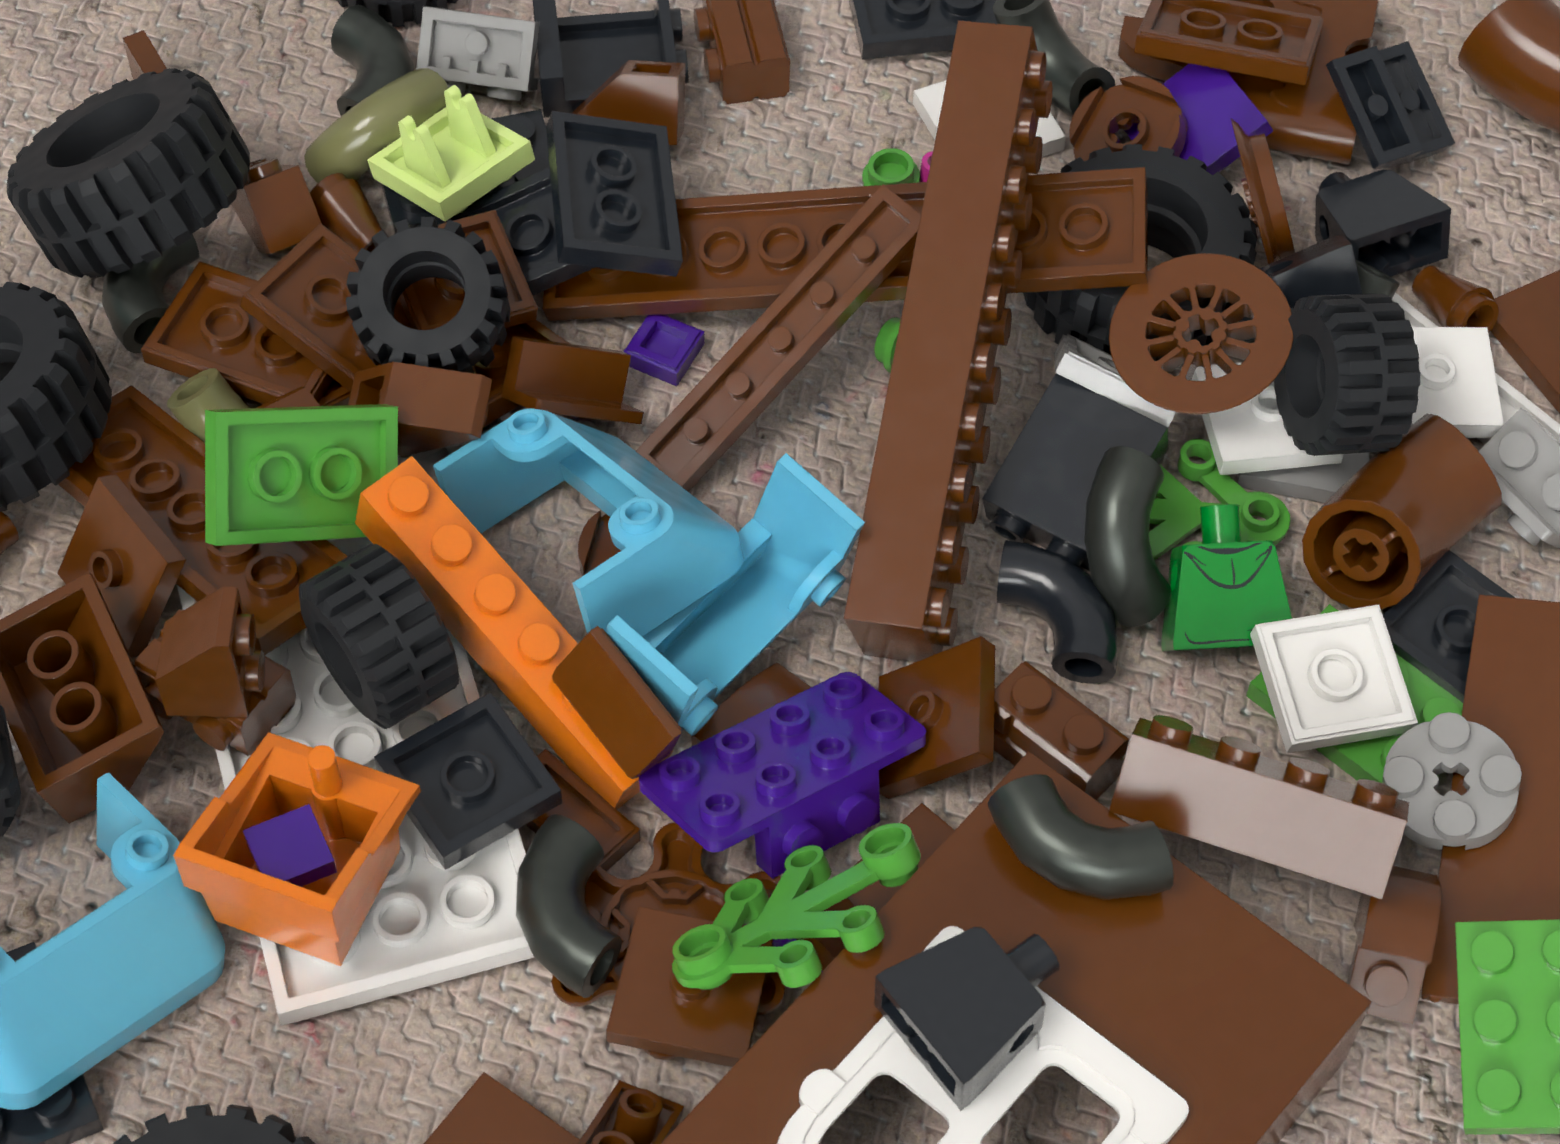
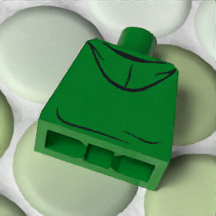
M1238 504L1200 507L1202 544L1182 545L1172 548L1170 555L1168 583L1171 595L1164 610L1161 638L1162 652L1254 647L1250 633L1256 624L1292 619L1273 541L1241 542Z

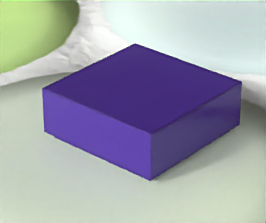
M663 314L648 315L623 352L631 355L630 368L677 387L704 346L705 332Z
M310 804L243 830L248 848L258 871L300 887L337 873L335 861Z

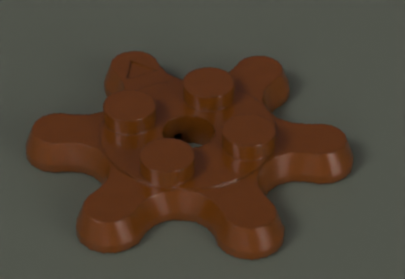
M675 822L661 827L655 834L653 841V863L648 871L641 876L632 879H620L606 872L601 866H597L590 875L585 886V904L590 915L602 926L621 937V950L611 972L598 990L590 997L583 998L568 989L552 975L553 991L561 1002L571 1007L581 1008L601 998L615 996L638 906L715 921L725 904L724 894L733 884H721L713 881L704 873L701 866V856L704 848ZM764 871L753 873L745 878L759 879L763 883L769 898L781 879L780 876L772 879ZM767 972L758 1016L772 1013L783 1001L785 985H783L778 972ZM644 1050L653 1058L662 1061L672 1060L678 1057L664 1053Z

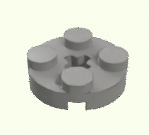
M1447 712L1437 715L1432 721L1420 723L1412 727L1398 738L1386 757L1382 783L1398 791V799L1409 802L1408 821L1403 833L1405 836L1427 848L1442 850L1443 845L1451 847L1466 845L1465 850L1488 844L1508 827L1516 812L1522 772L1511 749L1497 734L1483 725L1467 721L1457 713ZM1443 772L1461 774L1464 776L1463 785L1468 791L1462 796L1453 790L1447 792L1444 796L1437 793L1436 789L1439 785L1437 775Z

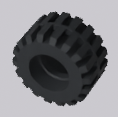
M421 217V227L411 228L408 219L394 223L398 231L396 234L387 237L384 231L381 230L371 237L375 249L370 253L361 248L355 257L359 271H349L346 285L351 296L346 297V305L353 322V328L373 363L377 366L390 362H400L473 374L475 373L472 366L480 362L487 367L495 358L492 350L495 344L503 346L507 332L504 324L505 322H510V305L499 263L492 250L486 251L483 239L473 231L468 236H465L461 224L449 219L444 229L438 228L435 217ZM431 277L444 278L455 282L464 289L465 298L459 312L443 326L430 330H416L400 324L394 318L395 306L400 295L407 287L421 279Z
M1377 293L1317 295L1297 300L1295 307L1290 308L1292 315L1288 318L1293 332L1292 348L1283 369L1274 379L1279 415L1282 416L1284 428L1288 436H1292L1294 445L1300 451L1305 450L1308 455L1312 456L1389 451V448L1396 447L1401 443L1403 434H1407L1412 425V415L1416 413L1419 400L1418 389L1420 386L1418 347L1414 341V331L1410 321L1405 320L1404 310L1398 303H1393L1390 296Z
M371 543L300 584L299 601L302 617L320 657L351 703L360 713L381 728L387 729L455 689L459 684L455 650L438 612L411 572L400 560L383 547Z

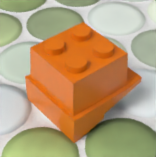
M268 732L220 798L214 797L176 849L173 856L183 885L186 888L202 893L215 921L341 966L400 852L399 826L421 792L420 785L338 757L329 746L320 745L312 748ZM310 804L335 861L337 873L300 887L259 872L246 843L243 830Z

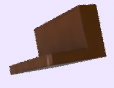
M512 337L502 398L528 409L545 410L558 415L642 424L644 415L643 411L622 403L631 359L630 354L619 350Z

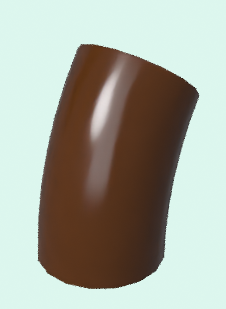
M1506 0L1492 10L1465 40L1458 55L1459 66L1481 88L1506 107L1532 122L1560 134V8L1552 0Z
M1426 413L1411 425L1407 434H1403L1400 444L1394 448H1389V451L1379 452L1343 484L1310 519L1302 539L1303 561L1313 582L1331 599L1352 609L1380 605V608L1383 609L1396 605L1415 588L1422 577L1451 547L1502 505V492L1492 470L1469 439L1448 421L1438 415Z

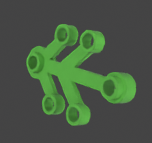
M1191 439L1185 442L1180 450L1177 467L1183 477L1191 481H1199L1222 504L1201 502L1160 464L1164 478L1156 495L1158 498L1154 500L1149 523L1159 524L1149 532L1154 561L1201 528L1200 507L1238 504L1241 542L1273 541L1274 545H1277L1287 535L1290 526V514L1285 504L1277 497L1265 492H1247L1229 475H1220L1210 442L1203 439ZM1194 456L1201 457L1206 463L1196 464L1188 458ZM1252 516H1259L1266 520H1257ZM1191 541L1184 545L1202 544V542Z
M890 823L873 829L862 838L858 850L863 861L831 879L829 878L832 870L823 849L819 846L810 845L795 850L786 858L784 863L786 870L770 898L759 879L749 878L733 884L724 894L725 904L714 923L695 927L684 933L675 942L672 949L674 956L672 970L678 983L687 988L709 990L726 983L733 973L778 972L783 985L789 988H798L813 982L820 975L822 964L810 941L795 940L782 947L760 946L771 939L840 937L845 949L853 953L865 952L876 947L883 940L885 930L874 907L860 905L843 911L824 910L878 880L881 885L886 887H896L905 884L919 869L918 863L921 858L920 850L910 827L902 823Z

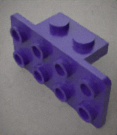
M842 672L656 764L639 776L640 791L707 851L721 852L755 835L756 865L773 879L785 872V860L795 850L804 846L815 845L826 851L879 823V770L924 747L926 744V729L860 676L853 672Z

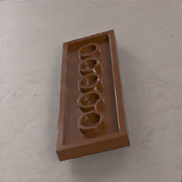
M130 385L112 396L110 411L107 413L106 427L101 438H93L92 452L83 463L76 461L69 468L70 475L58 485L85 507L97 478L117 475L186 559L176 581L180 588L198 602L223 586H238L244 613L254 614L256 642L254 650L263 651L264 655H267L304 630L306 625L302 617L299 601L300 584L348 556L327 539L225 546L205 543V443L134 386Z

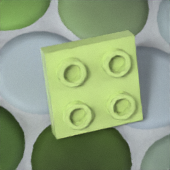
M456 85L444 91L445 108L418 127H416L415 121L410 115L406 116L398 122L401 137L367 159L375 180L445 222L456 214L463 212L473 202L501 183L508 181L515 173L535 160L531 142L528 139L480 113L473 95L468 93L462 97Z

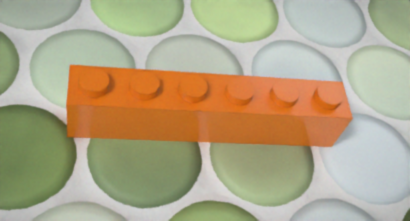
M409 457L360 493L355 524L372 544H378L405 565L431 600L444 626L570 770L617 810L640 792L639 777L631 779L624 773L553 682L552 675L556 667L578 643L414 457Z

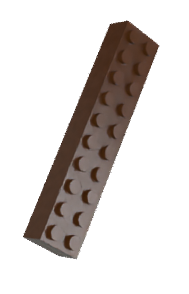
M958 20L862 519L865 524L859 535L843 618L863 654L867 656L917 662L942 652L943 646L952 647L955 640L958 611L957 608L950 606L954 584L963 585L968 570L969 549L966 546H961L965 523L974 524L978 514L980 489L979 486H973L972 484L976 463L985 464L989 454L991 432L989 426H983L987 404L996 405L1000 393L1001 368L994 366L998 345L1007 346L1010 337L1012 312L1010 308H1005L1008 287L1017 288L1021 276L1022 252L1015 250L1018 231H1027L1031 221L1032 194L1025 192L1029 173L1038 174L1041 165L1043 143L1042 137L1036 136L1039 117H1049L1052 104V81L1045 80L1046 52L1037 50L1033 27Z

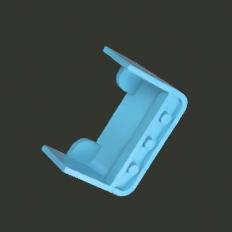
M529 408L517 411L508 419L482 434L480 439L472 440L433 465L440 488L480 533L488 530L564 480L610 517L608 529L611 540L621 551L572 583L587 634L597 626L606 631L608 623L618 615L643 637L731 578L739 571L743 564L744 556L739 534L732 525L618 437L545 410Z
M785 453L776 463L754 517L738 532L744 559L741 568L735 575L643 637L618 615L608 623L605 632L681 727V732L685 730L693 736L717 711L719 706L713 700L812 601L819 607H822L841 588L846 578L839 571L844 565L865 522Z
M109 772L97 779L96 845L111 859L112 872L126 890L17 961H14L0 947V1107L5 1109L23 1110L43 1102L210 987L219 979L224 969L225 941L202 893L184 887L173 855L180 842Z

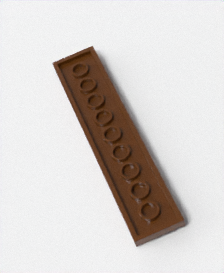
M1145 167L1028 176L1025 193L1032 194L1031 221L1027 231H1018L1015 250L1022 252L1021 276L1018 287H1008L1007 294L1147 284L1148 225L1147 175ZM927 182L885 185L921 214ZM881 185L676 199L683 262L676 277L596 267L544 290L542 309L548 321L768 308ZM914 249L865 302L905 300Z

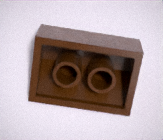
M90 572L0 620V705L4 707L7 723L37 793L70 824L97 809V779L107 772L129 792L163 736L164 729L99 586Z

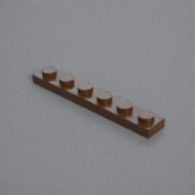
M882 184L642 443L636 452L689 492L915 248L921 214Z

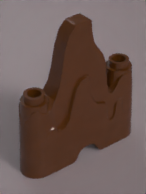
M1233 0L1319 16L1324 19L1321 37L1306 85L1232 71L1227 72L1274 130L1266 136L1269 150L1349 165L1354 148L1356 130L1326 64L1331 60L1368 49L1373 34L1378 0ZM1125 16L1120 34L1118 56L1129 67L1153 78L1167 81L1189 64L1134 53L1136 36L1144 18Z

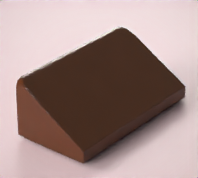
M597 626L589 631L556 667L552 675L553 682L629 778H638L671 754L682 734L681 727L603 628L600 629Z

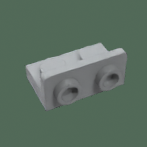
M423 6L416 69L429 68L437 72L445 80L448 88L456 85L461 93H466V85L471 83L488 86V97L521 101L522 91L538 90L539 79L533 77L540 22Z
M1520 408L1479 450V453L1483 456L1497 479L1502 492V501L1514 512L1507 520L1509 524L1534 546L1542 540L1560 549V442L1528 411Z

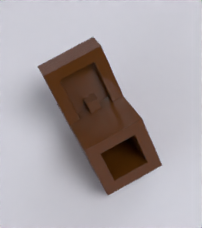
M1393 866L1382 899L1361 893L1354 923L1357 940L1347 984L1372 1001L1367 1015L1413 1025L1427 963L1431 964L1439 924L1441 884L1437 875Z

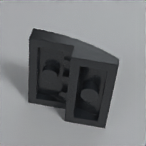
M1409 41L1382 50H1378L1377 46L1331 60L1326 64L1373 170L1417 161L1444 152L1455 144Z

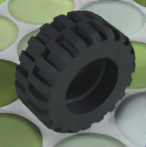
M176 68L165 69L162 73L151 71L140 74L137 79L131 81L123 80L112 85L111 89L101 94L97 92L84 99V103L73 110L68 109L56 118V122L48 128L41 129L33 137V142L21 149L16 156V163L11 164L7 179V196L53 267L74 277L82 278L84 275H87L91 278L104 277L110 271L118 274L130 270L133 265L142 261L148 263L162 256V252L174 245L178 247L191 239V234L201 227L206 228L217 219V213L220 210L228 208L237 198V190L244 188L250 169V152L209 81L186 69L180 71Z
M1142 144L1124 145L1122 151L1112 152L1110 147L1095 150L1089 153L1087 161L1079 157L1061 168L1060 173L1145 167L1147 175L1149 246L1160 249L1173 258L1191 254L1211 253L1235 257L1252 265L1255 263L1257 254L1255 251L1257 243L1256 226L1249 218L1250 210L1239 193L1231 195L1233 189L1231 183L1218 171L1211 175L1206 171L1207 165L1192 156L1185 160L1175 156V150L1158 146L1157 152L1142 150ZM1130 286L1026 292L1023 295L1026 305L1034 311L1033 318L1047 335L1052 332L1056 334L1054 342L1057 345L1063 334L1066 336L1070 334L1111 355L1109 345L1111 319L1120 298ZM1198 298L1200 308L1208 307L1212 298ZM1189 300L1178 304L1184 311L1192 310ZM1225 302L1222 306L1220 313H1222L1223 310L1228 309L1233 304ZM1167 313L1162 314V316L1160 317L1163 319L1174 321L1171 318V316ZM1201 329L1191 333L1192 340L1197 339L1202 346L1212 342L1211 335L1206 336ZM1152 334L1149 336V339L1159 338L1161 336ZM1165 355L1152 358L1154 361H1158Z
M6 282L3 287H0V512L6 511L7 505L21 500L25 504L39 497V490L50 483L56 486L70 475L69 468L76 461L83 463L93 450V438H101L108 419L107 413H109L112 403V389L109 386L110 378L71 308L66 302L57 299L56 295L35 286L30 288V286L16 282Z

